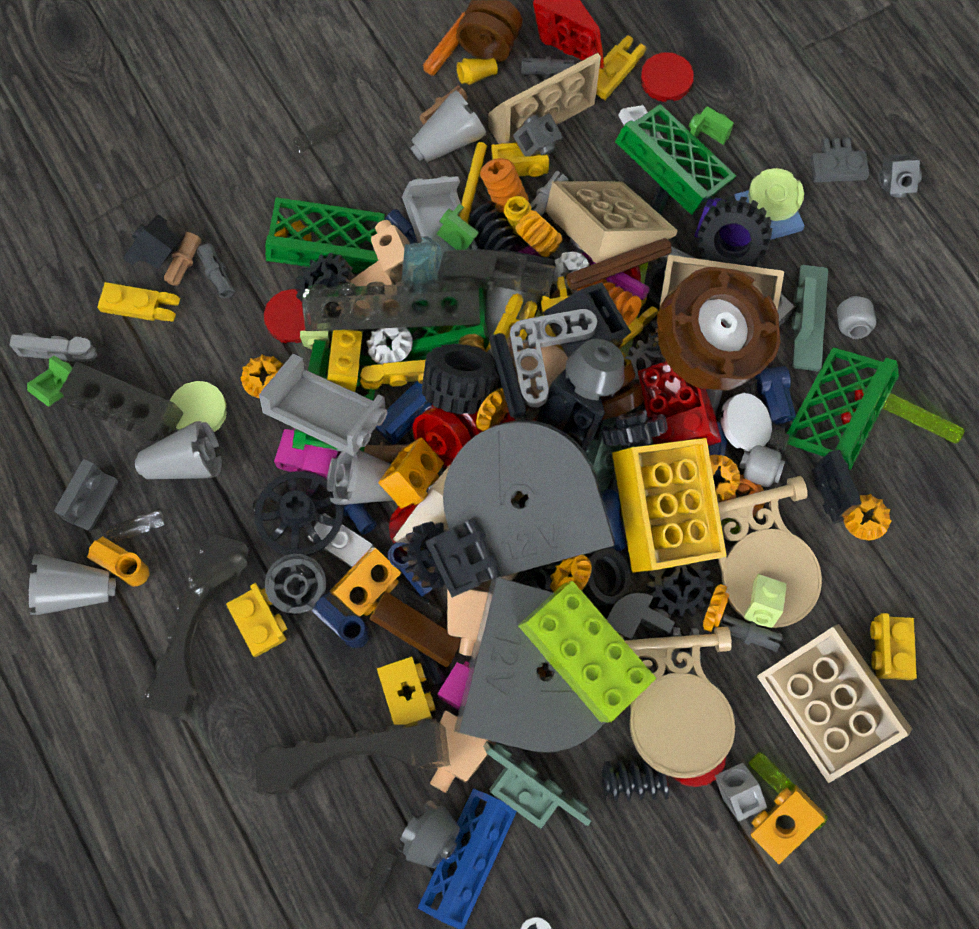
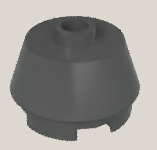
M603 339L588 340L568 357L566 362V380L569 378L576 386L574 391L584 398L598 400L600 396H607L609 394L612 397L624 383L623 354L617 346Z
M303 554L286 555L275 561L269 568L265 578L266 594L271 603L279 610L292 614L303 613L314 608L315 603L324 595L326 576L320 564L313 558Z
M429 800L423 807L427 811L417 818L413 817L400 838L405 844L401 845L398 851L406 856L407 861L435 868L443 858L448 859L457 845L455 840L460 827L444 805L439 806Z

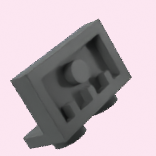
M83 459L54 512L63 520L87 531H92L116 488L118 480L103 473L94 463Z

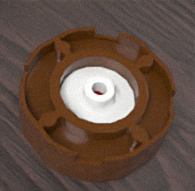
M702 268L684 279L663 300L657 315L658 344L668 365L678 376L691 385L703 389L726 391L735 389L761 373L775 358L780 345L779 314L769 295L764 297L752 284L755 280L749 275L735 269Z

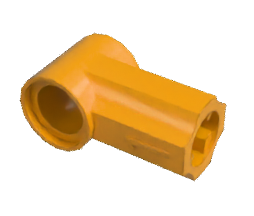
M103 536L95 540L90 546L87 558L121 578L128 585L133 587L140 586L147 581L149 577L148 566L136 554L126 551ZM132 565H137L136 571L127 575L128 568Z

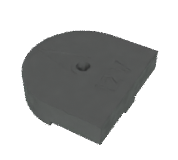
M517 420L498 424L479 433L464 445L448 470L443 491L444 513L448 528L455 527L461 538L468 535L463 523L474 518L479 529L483 528L486 535L484 540L490 553L495 554L498 560L496 565L501 574L498 578L611 547L615 544L593 465L580 445L558 428L531 420ZM518 491L528 495L529 498L525 501V504H522L521 501H516L515 496L518 494ZM473 544L465 547L472 563L480 560ZM485 570L477 573L481 582L489 580Z
M498 577L491 580L477 640L474 643L469 663L470 669L454 732L524 750L555 752L569 749L586 741L603 726L605 722H600L518 627V624L553 592ZM543 665V670L546 671V676L541 677V679H539L540 676L537 673V667H541Z

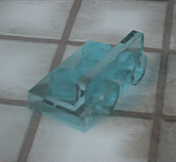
M428 236L422 237L421 243L405 244L400 299L405 303L435 299L436 288L439 284L438 267L441 260V245Z

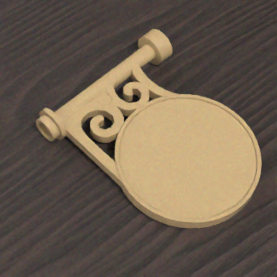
M801 476L787 479V485L718 502L720 520L722 521L726 518L734 519L740 526L739 533L732 534L730 528H734L736 523L729 522L724 525L722 529L724 537L729 541L738 542L731 548L727 557L718 558L722 572V584L728 586L726 593L730 594L728 601L732 608L744 618L745 611L751 602L753 582L758 574L787 583L783 613L772 628L789 626L803 619L813 609L821 592V569L815 554L802 539L787 529L779 513V499L791 497L793 501L807 498V487ZM769 502V509L764 508L756 513L757 519L761 520L763 515L766 517V523L760 525L753 518V507ZM774 523V525H775V527H776L777 529H769V528H770V527L772 526V524ZM749 527L753 530H756L755 532H752L747 535Z
M715 627L714 634L624 640L639 658L646 657L652 659L657 666V671L652 673L657 679L630 704V733L640 756L657 771L677 778L698 777L715 769L724 760L732 747L735 735V720L727 699L717 687L709 682L701 668L700 648L715 646L717 652L731 651L729 627ZM692 648L691 656L688 653L682 652L676 657L677 664H681L684 660L686 666L684 668L674 666L671 659L672 652L675 649ZM650 660L642 661L647 668H651L653 665ZM665 667L671 674L663 675ZM692 668L695 675L688 674Z

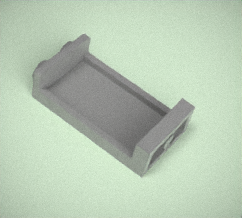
M441 176L436 179L426 180L415 179L408 183L402 196L432 282L474 276L485 270L491 261L488 251L479 252L475 240H473L464 254H461L437 235V232L443 225L439 220L449 208L454 211L461 204L456 191L460 184L458 176Z
M295 354L291 355L259 394L264 414L352 456L357 453L360 447L367 445L372 431L377 425H382L387 415L384 396L378 394L374 401L315 375L304 369L303 358Z

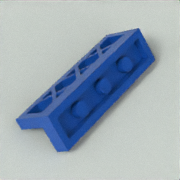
M416 381L387 409V415L382 425L375 427L392 445H395L413 428L415 418L422 414L427 407L433 405V403H429L425 399L426 396H423L422 384Z
M473 788L457 822L460 830L455 840L457 842L456 848L448 859L443 858L437 865L418 909L452 927L464 929L517 811L503 801ZM480 799L486 801L487 804L483 813L476 817L475 810ZM470 831L471 839L466 846L462 847L461 840L464 834ZM456 861L457 869L454 875L448 878L447 870L450 864ZM442 891V902L438 910H435L431 905L436 894Z

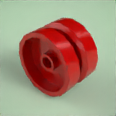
M433 405L415 418L412 426L415 441L422 437L444 462L442 466L444 469H447L452 464L464 445L483 431L476 425L478 412L475 414H456L454 412H446L444 409L436 408Z

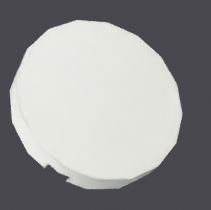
M742 393L729 398L724 403L721 426L729 442L736 448L741 447L745 449L744 451L748 452L756 445L765 446L770 440L772 423L769 412L762 401L752 394Z

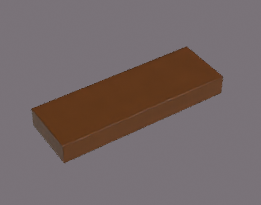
M388 592L381 596L370 617V620L445 667L451 664L461 642L460 638L449 635L446 629Z

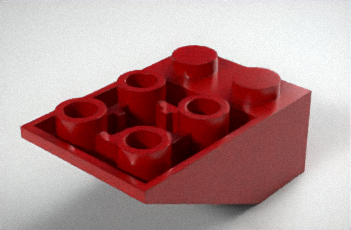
M580 0L533 1L539 37L544 44L556 47L565 54L575 56L581 60L599 53L601 56L599 68L603 69L605 67L600 28Z
M667 361L638 371L647 416L652 414L665 415L668 427L665 433L652 437L654 445L707 438L708 446L722 442L716 416L706 389L698 388L683 380L673 371Z

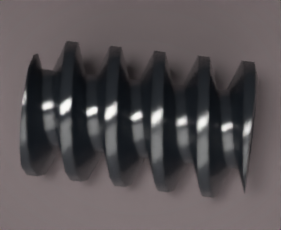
M488 201L472 212L468 219V224L479 232L476 236L479 238V243L485 247V251H488L491 261L496 264L499 262L502 249L518 252L522 249V246L515 245L518 242V236L511 235L513 229L510 226L505 227L507 220L500 218L501 211L499 209L494 210L496 204L493 201Z
M630 760L627 769L623 761H617L615 770H613L610 761L604 762L602 769L604 802L608 793H611L614 801L618 802L620 792L624 793L627 801H631L632 794L635 791L639 800L644 799L646 791H649L652 800H656L658 790L662 791L665 799H669L668 775L657 771L653 767L651 768L645 760H642L640 768H638L635 760Z

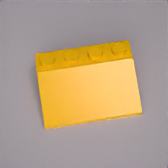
M707 438L632 447L612 452L632 572L651 571L727 557Z

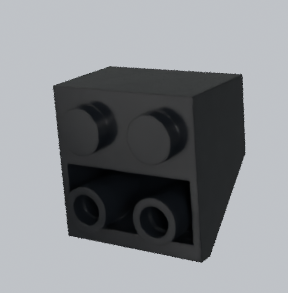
M602 282L577 291L542 313L546 316L587 309L595 314L597 328L591 338L560 344L567 357L588 340L603 339L616 345L631 333ZM579 319V324L575 326H581L582 330H587L590 323H586L585 319ZM570 320L566 321L567 334H570L571 327L574 326H570ZM549 324L555 336L561 334L562 328L559 324Z
M565 369L551 383L548 399L542 405L536 421L551 425L568 434L586 453L605 411L601 397L598 400H590L578 395L574 391L576 386L569 378L566 380Z

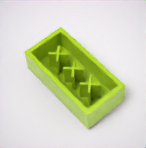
M573 581L561 585L518 624V627L600 722H612L657 679Z

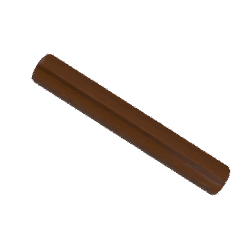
M663 238L566 275L567 285L571 290H576L664 257L672 252V245L667 238Z

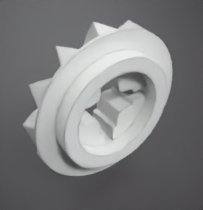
M578 252L562 253L560 258L554 260L556 265L551 271L554 274V280L551 283L556 286L557 277L564 276L567 296L577 292V289L571 290L567 285L565 276L569 273V270H579L590 266L585 256Z
M393 321L389 325L380 324V329L376 332L371 331L372 337L367 341L368 353L378 364L401 362L411 351L413 343L409 330L403 324L399 325ZM386 337H389L393 340V350H390V348L385 345Z

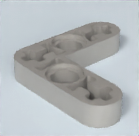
M587 309L573 310L524 319L512 325L510 338L523 401L528 406H542L548 399L549 387L541 348L591 338L597 328V318L592 311ZM579 319H585L586 323H590L587 330H582L581 326H575L579 324ZM570 320V326H574L571 327L570 334H567L566 321ZM550 323H557L561 326L562 332L556 337H551L545 332L546 326ZM525 329L526 333L530 334L528 335L529 348L524 350L522 338L516 337L520 335V330ZM528 356L534 357L538 361V366L531 371H527L521 366V361ZM535 377L537 389L543 390L539 393V398L534 399L532 394H527L531 391L530 379Z

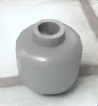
M852 296L841 302L838 306L837 319L842 334L853 339H861L869 335L876 327L875 310L869 299Z
M756 445L750 453L744 451L739 468L744 469V479L764 487H770L773 482H779L785 461L781 460V453L779 451Z

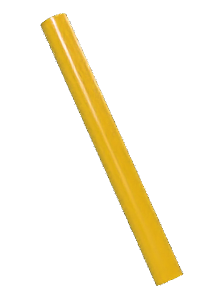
M482 142L476 145L461 203L464 208L458 215L466 223H468L487 149V145Z

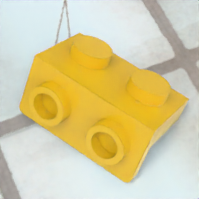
M517 142L491 145L492 159L506 158L515 165L519 176L538 177L542 174H548L549 155L537 154L524 157Z

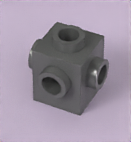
M538 114L531 116L513 134L524 157L537 154L548 155L556 149L555 144L563 138L551 114L539 117Z
M911 153L884 155L883 169L879 172L881 188L892 197H905L907 193L917 192L918 183L922 179L920 159Z

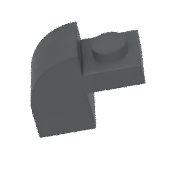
M633 593L621 598L614 605L606 619L618 634L623 635L624 640L632 639L639 624L663 637L668 636L675 624L674 621L670 620L671 616L667 612L659 608H654L653 610L648 608L653 596L644 593Z

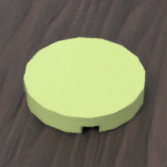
M779 168L766 169L752 180L748 192L749 203L751 204L753 200L758 202L757 208L761 209L764 207L767 211L765 217H770L772 221L786 220L794 216L802 205L804 198L803 185L793 177L794 174L787 170Z
M194 381L184 384L175 391L170 399L168 412L171 422L178 431L193 422L201 421V423L207 422L215 432L226 419L227 406L223 394L216 386L208 382Z

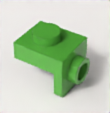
M707 106L701 114L696 113L688 127L691 128L690 133L695 137L702 131L724 145L730 136L734 122L729 120L724 114L718 113Z
M459 204L454 211L449 208L441 217L439 222L443 225L437 232V235L458 252L464 254L479 232L458 216L464 208Z
M54 355L49 358V369L27 383V391L49 407L74 389L75 371L69 363L63 362Z

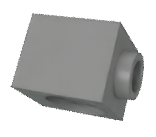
M744 763L715 775L722 798L738 822L767 808L759 783Z

